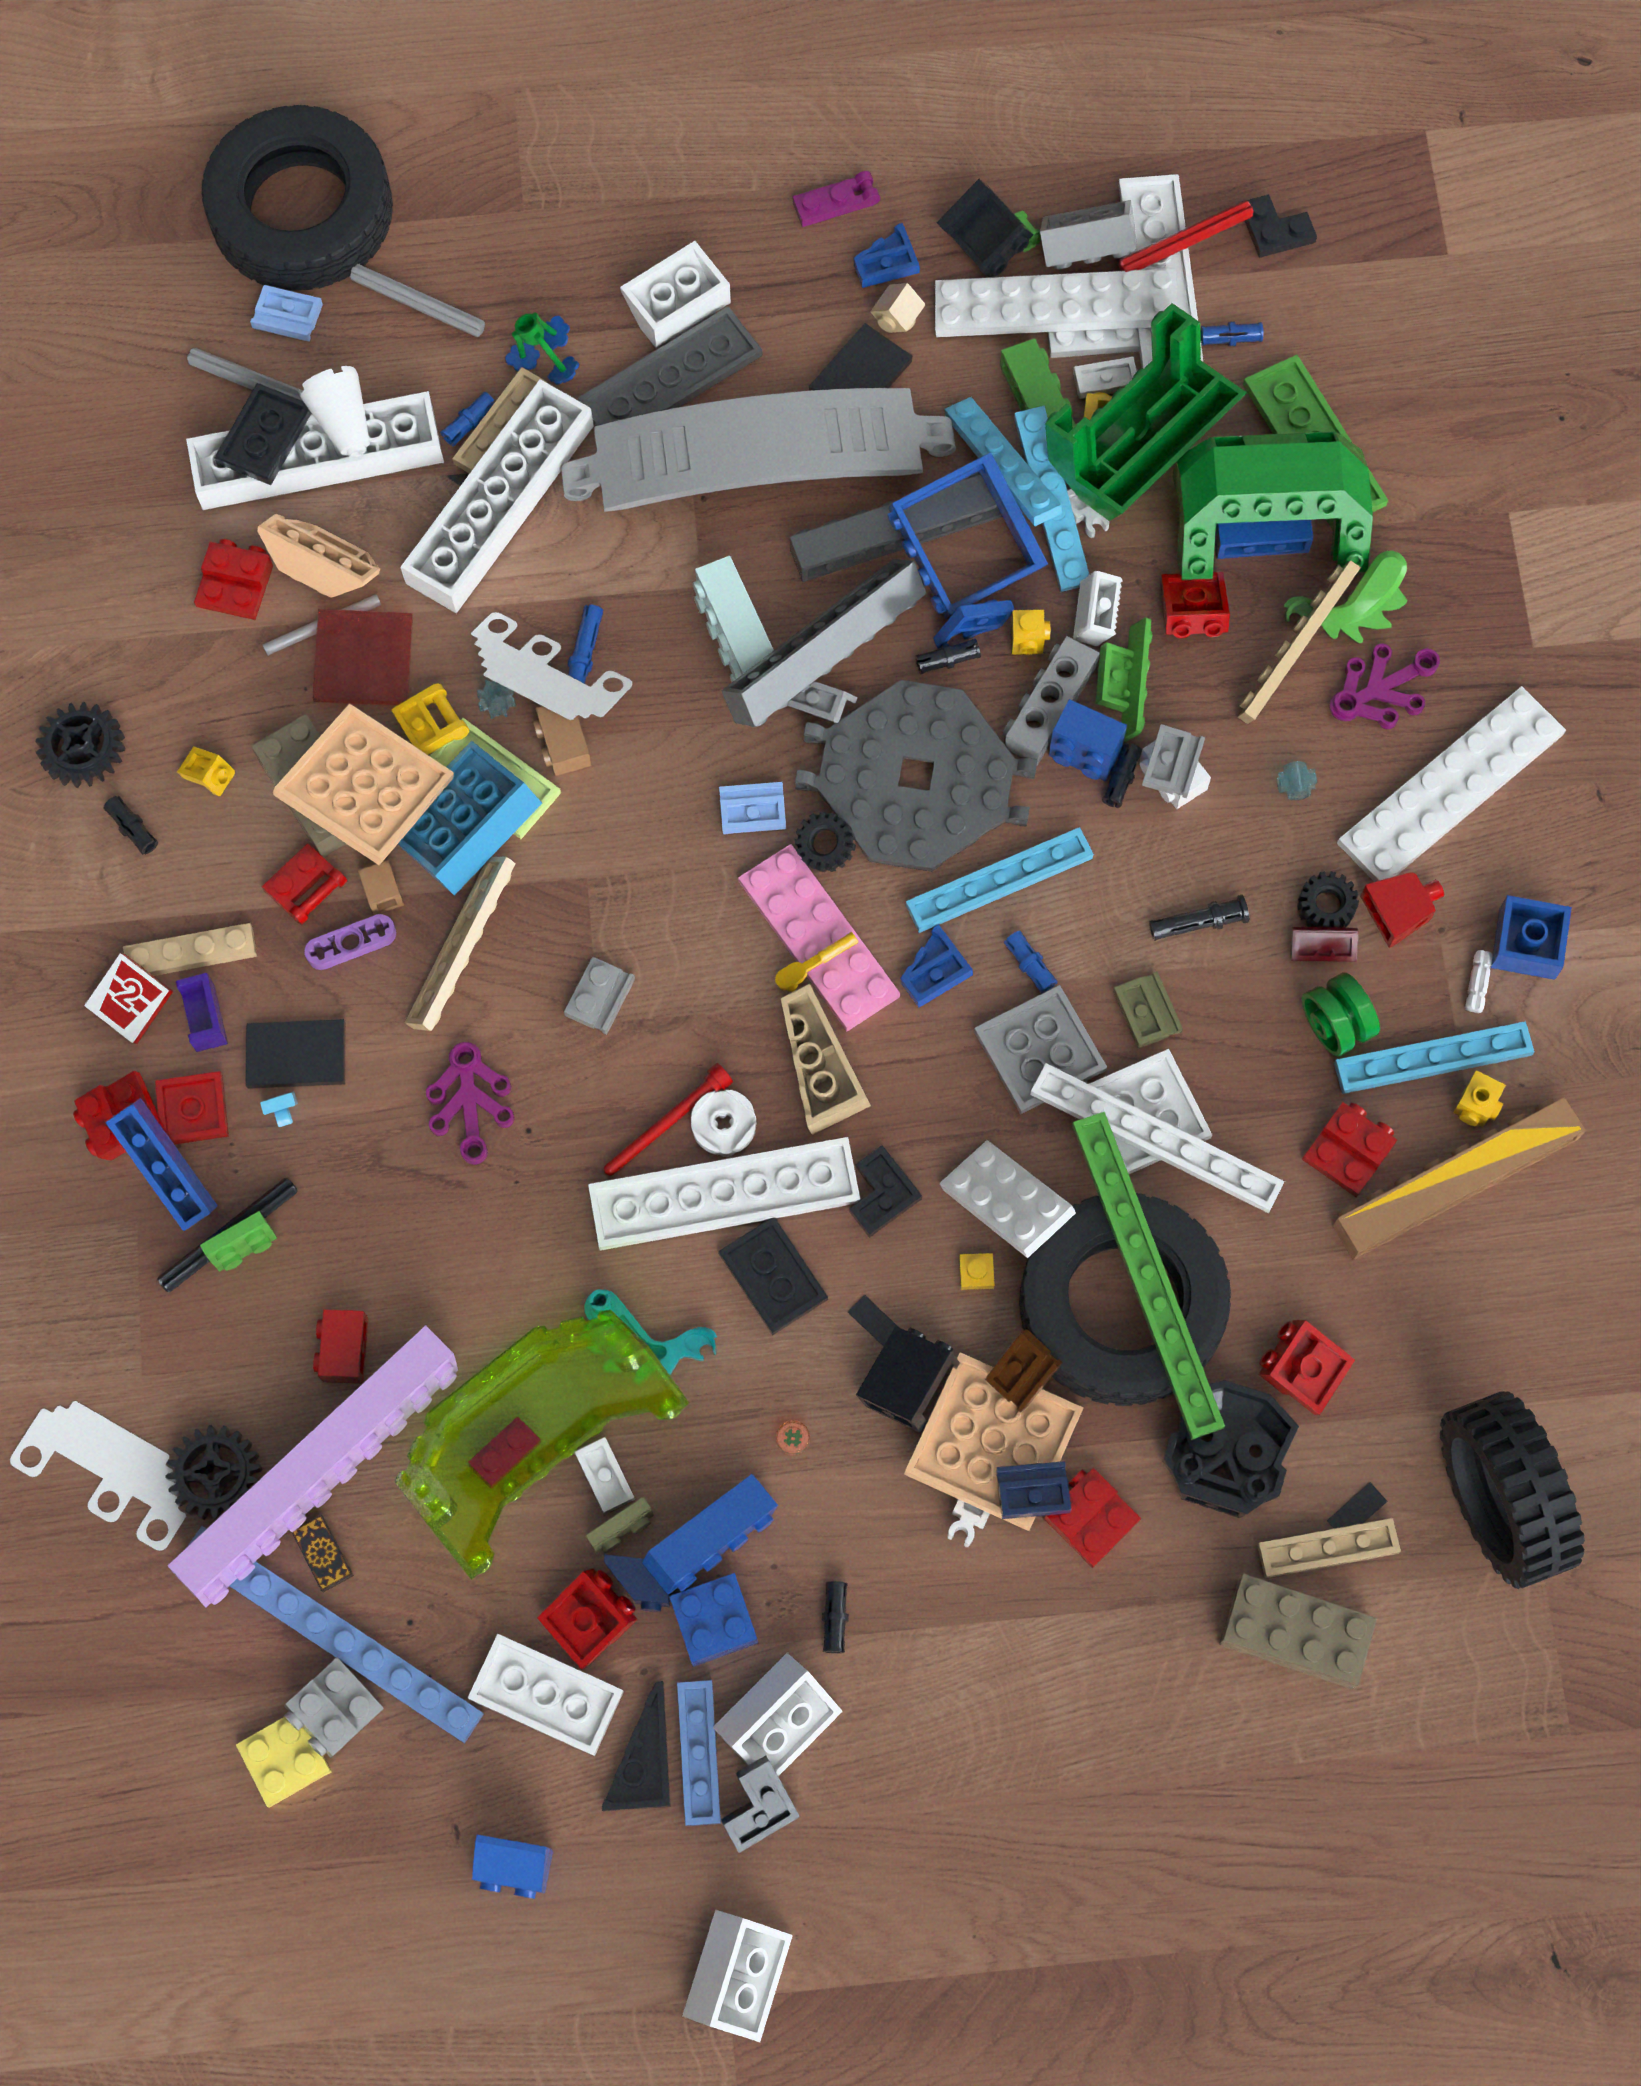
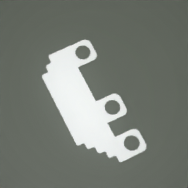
M491 613L471 633V635L478 638L475 645L482 649L478 655L485 659L481 665L488 669L484 676L569 720H573L577 715L588 718L591 714L603 717L632 687L630 679L614 671L605 672L590 687L547 665L561 650V645L543 635H535L520 651L504 643L503 641L517 628V623L500 613ZM502 619L507 622L508 629L503 633H494L489 630L488 624L492 620ZM540 641L547 642L552 646V651L544 656L537 655L532 651L533 644ZM608 678H618L623 682V688L617 692H609L604 689L603 682Z
M77 1401L72 1402L68 1409L62 1406H57L54 1412H50L45 1408L41 1409L10 1458L11 1465L28 1476L36 1477L42 1472L54 1451L62 1454L103 1478L88 1502V1509L92 1513L108 1522H115L120 1517L131 1497L134 1496L151 1506V1509L137 1530V1538L158 1551L166 1549L186 1517V1514L180 1511L175 1503L177 1496L172 1495L168 1491L172 1485L176 1484L165 1478V1475L173 1472V1469L166 1466L169 1454ZM35 1446L41 1451V1461L35 1467H25L20 1461V1454L24 1448ZM106 1491H113L119 1497V1506L111 1513L102 1512L98 1507V1498ZM156 1519L163 1520L168 1525V1534L161 1541L149 1539L146 1533L148 1524Z

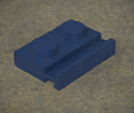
M1065 1461L997 1467L996 1476L1002 1519L1070 1513L1072 1509Z

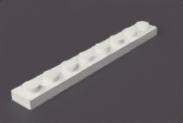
M1047 1063L1044 1065L1031 1090L1030 1095L1078 1119L1105 1112L1114 1137L1267 1213L1270 1212L1285 1182Z

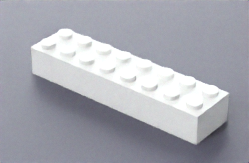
M540 379L402 564L401 571L405 583L457 614L561 472L562 465L569 461L594 427L591 408Z
M429 391L363 404L370 444L366 447L367 451L364 454L355 458H350L349 455H342L313 414H311L272 485L216 463L214 457L229 431L186 439L195 492L202 509L207 510L444 463Z

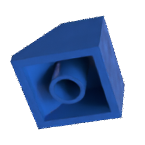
M477 1834L472 1880L481 1882L479 1889L500 1893L501 1887L506 1886L515 1888L514 1895L535 1899L536 1892L545 1894L553 1850L544 1846Z

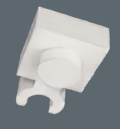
M1072 489L1067 491L1076 524L1081 521L1085 522V532L1090 538L1095 537L1096 531L1092 527L1094 524H1100L1104 531L1109 529V521L1082 502Z
M958 1499L952 1515L960 1518V1520L950 1526L948 1539L952 1540L954 1533L962 1530L967 1534L964 1546L969 1547L975 1535L973 1526L975 1525L983 1529L990 1513Z

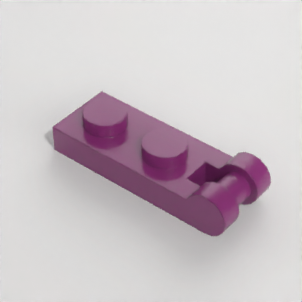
M862 171L854 178L793 196V205L802 227L877 204L881 198L878 190L872 186L874 180L869 171ZM862 190L863 193L861 195L855 196L854 192Z

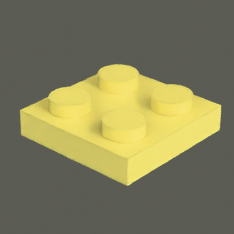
M285 1717L236 1744L266 1806L269 1808L332 1772L324 1756L321 1757L308 1743V1740L312 1737L303 1727L299 1731L296 1730Z

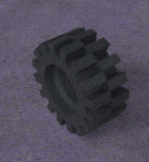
M820 812V815L813 813L809 815L811 819L808 821L804 819L801 822L802 828H797L796 831L798 839H795V845L798 847L796 851L802 858L801 860L820 872H826V870L834 872L837 867L843 868L846 866L844 862L847 859L851 860L853 857L851 851H855L856 845L853 844V840H856L855 834L852 833L850 825L841 817L831 812L830 814ZM824 830L834 832L837 838L834 850L827 854L818 853L814 847L816 835Z
M1324 871L1320 872L1318 877L1315 875L1310 877L1309 881L1302 888L1297 904V909L1301 910L1299 914L1301 920H1307L1305 925L1307 927L1312 925L1315 927H1347L1353 919L1359 904V900H1357L1358 891H1353V882L1346 883V876L1341 874L1340 878L1335 877L1336 872L1333 871L1330 872L1329 876H1326ZM1324 892L1332 893L1339 899L1340 908L1336 912L1325 913L1317 907L1316 897Z

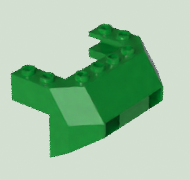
M1173 303L1164 311H1159L1151 322L1152 361L1144 369H1139L1124 388H1119L1103 408H1098L1090 420L1084 417L1073 428L1071 406L1066 403L1058 412H1053L1045 423L1049 462L1078 498L1108 521L1123 514L1247 394L1246 391L1201 361L1200 322Z
M1314 432L1210 437L1189 449L1175 462L1172 477L1180 505L1177 563L1182 580L1213 579L1215 530L1218 523L1334 519L1331 556L1333 561L1337 560L1336 566L1340 565L1343 567L1351 560L1361 567L1358 572H1366L1368 569L1373 523L1369 470L1362 449L1339 433Z

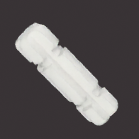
M1478 950L1474 955L1473 969L1471 970L1468 987L1469 995L1465 1004V1009L1469 1012L1481 1013L1484 1009V997L1487 993L1490 976L1489 968L1492 965L1493 959L1491 952Z

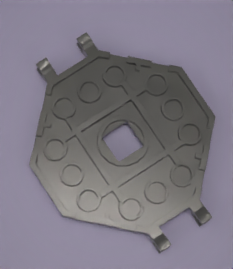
M900 680L830 728L806 722L804 742L825 744L820 775L817 776L809 771L797 769L795 789L818 792L832 811L850 825L852 833L855 834V842L869 862L933 872L943 862L956 853L959 854L977 842L981 836L993 828L996 829L1004 822L1027 826L1030 807H1007L1012 775L1034 779L1038 759H1015L966 693L961 689ZM903 760L931 762L934 765L929 791L898 786Z

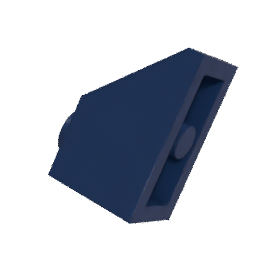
M604 1555V1563L635 1604H641V1610L661 1612L662 1607L670 1608L671 1600L669 1596H671V1593L668 1595L643 1565V1558Z

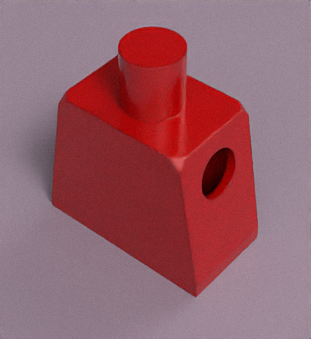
M1414 872L1369 883L1365 885L1360 897L1388 947L1391 948L1428 923L1436 911L1432 902L1444 897L1445 894L1438 880L1435 879L1422 885L1418 876Z

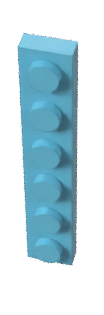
M972 397L944 409L945 417L951 419L954 429L978 458L990 452L992 453L1019 508L1034 526L1062 514L1059 501Z
M1040 406L1014 413V420L1026 463L1061 504L1062 514L1043 522L1042 525L1060 592L1080 588V582L1090 574L1065 481L1048 460L1045 423L1048 417L1045 406Z
M1079 827L906 901V907L918 932L921 933L938 924H942L1093 859L1094 854Z
M1525 1021L1335 1060L1334 1065L1342 1094L1528 1057L1532 1056L1535 1051Z

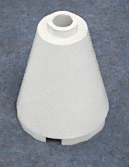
M341 366L343 372L334 374L332 369H328L309 378L302 384L304 391L299 389L298 393L342 455H349L350 458H355L367 451L366 447L370 444L358 373L354 367Z

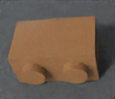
M544 706L537 707L538 719L533 721L537 738H544L546 747L541 748L546 767L552 765L555 776L592 766L578 716L573 720H569Z

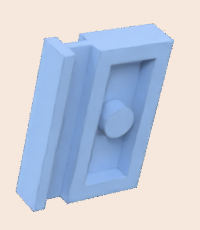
M264 285L255 307V315L251 318L250 323L254 329L309 342L311 339L310 334L315 328L323 303L321 298Z
M782 782L719 787L723 834L786 829Z

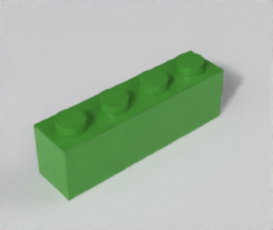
M1035 338L1001 350L1000 367L1020 410L1024 411L1045 406L1047 417H1049L1053 412H1058L1066 403L1069 406L1071 404L1068 398L1063 399L1060 392L1059 378L1056 373H1051L1048 367V355L1044 348H1039ZM1072 418V426L1074 428L1077 424H1075Z

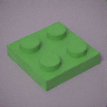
M260 1211L200 1244L206 1257L219 1272L223 1269L228 1271L239 1266L243 1262L242 1258L253 1252L258 1254L267 1250L272 1245L271 1242L277 1239V1236Z

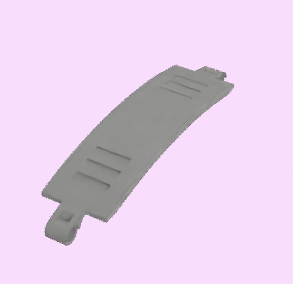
M910 388L815 390L708 402L648 413L595 426L597 452L594 455L563 464L561 473L564 497L570 501L585 500L591 496L594 489L601 486L604 512L691 495L773 483L841 477L923 473L920 447L929 451V454L932 456L943 457L952 454L956 450L952 421L949 417L919 416L914 413Z

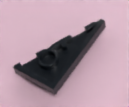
M663 1681L656 1682L649 1693L644 1710L624 1752L622 1762L618 1766L608 1795L602 1804L603 1812L671 1807Z

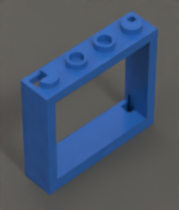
M991 452L897 500L888 508L890 513L887 516L890 524L895 531L900 530L905 540L902 542L905 553L910 559L914 557L919 567L917 570L924 587L928 585L933 594V597H931L932 605L938 614L943 613L945 619L952 616L955 608L967 602L975 604L1048 565ZM980 472L1027 565L951 604L904 510Z

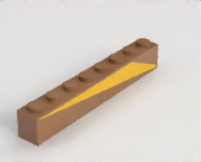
M1564 1097L1556 1102L1552 1098L1548 1099L1535 1108L1536 1113L1528 1117L1524 1113L1520 1114L1507 1123L1509 1127L1498 1132L1494 1128L1479 1137L1481 1142L1470 1147L1466 1143L1452 1151L1451 1155L1453 1157L1444 1162L1438 1158L1425 1165L1423 1173L1415 1177L1410 1173L1394 1183L1395 1188L1387 1192L1382 1188L1370 1194L1366 1198L1367 1203L1359 1207L1351 1204L1337 1213L1339 1218H1337L1333 1228L1353 1260L1579 1140L1586 1130L1566 1098Z

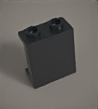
M978 179L937 222L979 266V270L989 278L1001 274L1006 269L1008 261L1015 254L1022 252L1028 246L1029 240L1033 236V233L981 179Z
M895 1326L856 1396L865 1407L922 1433L928 1422L922 1415L949 1366L957 1369L960 1362L953 1354L954 1349L945 1342L937 1340L933 1343L926 1340V1336L914 1328L909 1327L906 1331Z

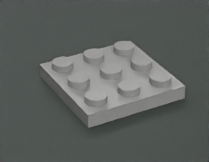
M1060 985L974 1028L976 1037L1020 1114L1044 1103V1101L1030 1094L1046 1063L1083 1082L1107 1070V1065Z

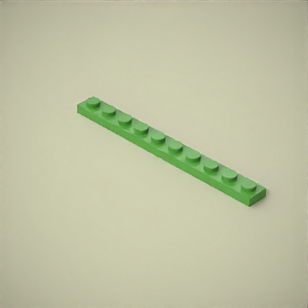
M1102 1112L1074 1121L1072 1124L1073 1130L1190 1438L1192 1440L1224 1429L1225 1424L1106 1114Z

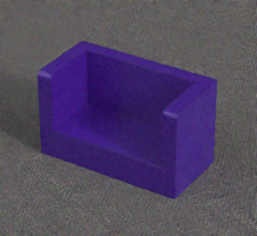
M203 973L177 980L176 986L183 998L191 1033L188 1035L189 1042L195 1051L200 1052L228 1044L215 985L209 975Z

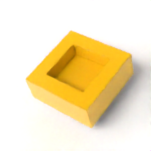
M993 1253L960 1254L961 1290L994 1289Z

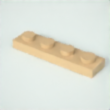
M521 367L452 458L454 465L470 474L540 379L546 383L547 381Z
M251 923L123 946L124 954L153 976L257 957Z
M1393 1518L1257 1544L1265 1578L1384 1557L1401 1552Z

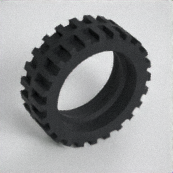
M1500 1391L1446 1412L1440 1423L1442 1428L1440 1430V1440L1443 1443L1441 1451L1447 1464L1445 1467L1446 1472L1451 1479L1454 1496L1458 1499L1461 1506L1463 1518L1467 1520L1471 1528V1534L1474 1540L1478 1541L1481 1546V1552L1484 1557L1491 1561L1494 1571L1497 1574H1502V1578L1507 1584H1512V1587L1517 1589H1523L1579 1566L1582 1562L1581 1558L1584 1556L1585 1549L1581 1544L1585 1542L1584 1533L1580 1529L1582 1519L1576 1509L1575 1503L1577 1500L1568 1484L1567 1479L1569 1478L1565 1468L1562 1469L1557 1458L1558 1453L1555 1447L1549 1443L1543 1426H1539L1536 1422L1534 1413L1530 1409H1525L1524 1402L1518 1397L1515 1398L1514 1394L1508 1391Z

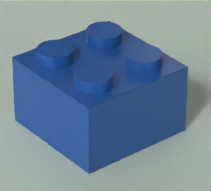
M1069 699L1053 729L1049 756L1062 766H1072L1081 770L1088 778L1107 781L1111 768L1114 767L1122 751L1127 725Z
M1507 895L1499 908L1491 968L1555 980L1564 967L1572 907Z
M735 1573L669 1596L693 1667L758 1644L757 1636Z

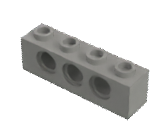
M1066 636L1061 645L1056 644L1053 647L1048 658L1051 661L1046 670L1040 669L1033 682V685L1036 686L1031 695L1027 693L1024 695L1018 707L1020 714L1016 720L1011 718L1003 731V736L1006 737L1005 746L1010 752L1021 758L1038 759V766L1051 744L1053 729L1068 700L1077 701L1098 665L1099 652ZM1060 671H1067L1072 676L1063 678L1059 676L1057 673ZM1045 696H1052L1057 701L1053 703L1045 702L1042 698ZM1029 721H1037L1042 726L1032 728L1027 723Z

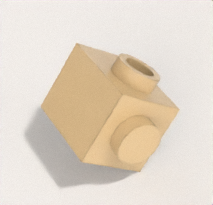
M908 283L891 284L870 312L878 320V325L888 333L907 332L916 323V317L925 306V303Z

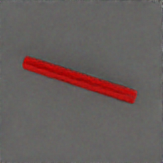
M1249 201L1240 202L1120 259L1119 269L1129 272L1150 266L1251 218L1254 212L1253 207Z

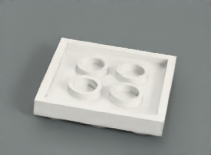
M1169 1049L1089 1083V1085L1202 1141L1212 1137V1133ZM1114 1137L1128 1174L1161 1161Z

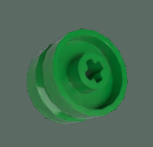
M1342 972L1329 979L1326 988L1317 986L1304 993L1301 998L1305 1016L1313 1032L1326 1050L1334 1056L1339 1057L1352 1050L1355 1046V1040L1364 1043L1377 1036L1380 1032V1022L1370 998L1357 980L1346 972Z

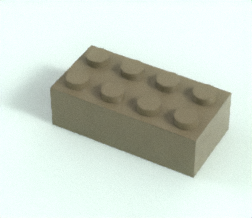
M304 714L251 747L260 765L274 786H276L316 742L320 734L308 716ZM287 805L317 852L323 858L346 844Z
M1242 1574L1237 1581L1219 1645L1353 1689L1359 1685L1377 1618Z

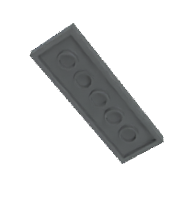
M729 306L583 394L578 398V401L591 408L594 426L648 413L679 408L762 357V349Z

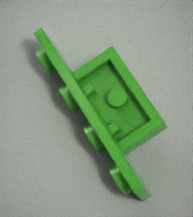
M1146 617L1130 627L1128 649L1108 642L1100 648L1095 704L1122 712L1121 722L1127 725L1125 742L1139 735L1145 724L1143 711L1144 702L1147 697L1146 677L1150 667L1148 659L1149 645L1152 640L1151 619Z

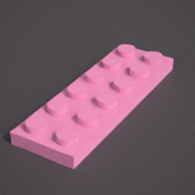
M790 844L738 877V882L796 962L803 963L850 932L854 933L859 943L807 972L808 979L847 1032L898 999L900 992L814 874L801 860L802 858L797 854L795 848Z

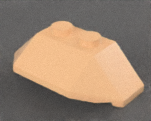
M274 514L258 526L257 532L278 570L330 598L363 587L379 574L380 568L375 564L368 552L316 525L299 520L285 519L284 516Z

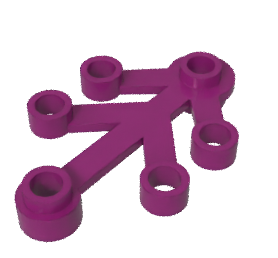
M1378 644L1372 652L1373 666L1368 685L1357 693L1358 678L1364 673L1365 662L1358 657L1349 659L1345 667L1347 677L1343 691L1337 692L1330 701L1329 708L1331 714L1341 721H1351L1359 716L1378 721L1379 725L1384 729L1394 728L1399 719L1397 711L1393 708L1382 710L1365 704L1374 699L1405 707L1406 712L1410 715H1419L1425 707L1423 696L1420 694L1408 695L1391 689L1418 675L1424 677L1433 675L1440 664L1439 655L1432 649H1422L1417 652L1411 665L1382 679L1385 666L1392 656V649L1387 644ZM1383 651L1387 654V657L1381 658L1377 655V652ZM1426 662L1430 665V668H1423L1420 663ZM1357 665L1360 671L1355 672L1351 670L1350 666ZM1416 701L1420 704V707L1414 708L1410 705V702ZM1347 704L1350 710H1343L1340 708V705ZM1390 715L1394 721L1387 722L1383 716Z
M462 1042L451 1049L449 1053L450 1066L436 1083L429 1085L426 1089L428 1101L433 1105H440L446 1100V1090L460 1076L461 1088L439 1114L430 1118L429 1128L436 1136L445 1135L450 1128L449 1122L463 1107L466 1139L461 1143L460 1152L467 1163L477 1165L482 1163L488 1154L487 1146L479 1134L477 1105L491 1114L496 1124L502 1128L510 1127L514 1123L515 1117L511 1108L501 1106L475 1086L474 1074L488 1082L493 1093L498 1097H504L510 1093L511 1083L506 1076L498 1075L481 1062V1052L476 1045L470 1042ZM463 1055H470L471 1061L463 1064L460 1062V1058ZM503 1081L507 1083L504 1090H497L495 1088L498 1082ZM441 1090L442 1095L439 1098L433 1099L430 1097L432 1091ZM503 1112L510 1114V1118L505 1122L498 1119L499 1115ZM444 1121L445 1126L442 1129L436 1130L433 1128L435 1122ZM472 1148H479L481 1150L477 1157L469 1155V1151Z

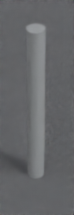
M374 594L262 645L267 656L374 609L380 606L381 603L378 596Z

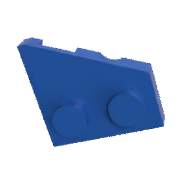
M903 223L894 227L895 232L884 240L880 237L869 249L863 250L853 258L854 267L862 288L920 273L919 262Z
M993 599L980 604L967 602L955 608L953 615L933 637L937 649L941 648V645L947 644L951 637L962 633L964 640L980 633L1002 627L1012 615V611L1015 610L1011 600L997 601Z
M938 924L933 928L932 936L925 947L921 946L914 963L908 966L900 979L902 986L918 1008L973 976V970Z

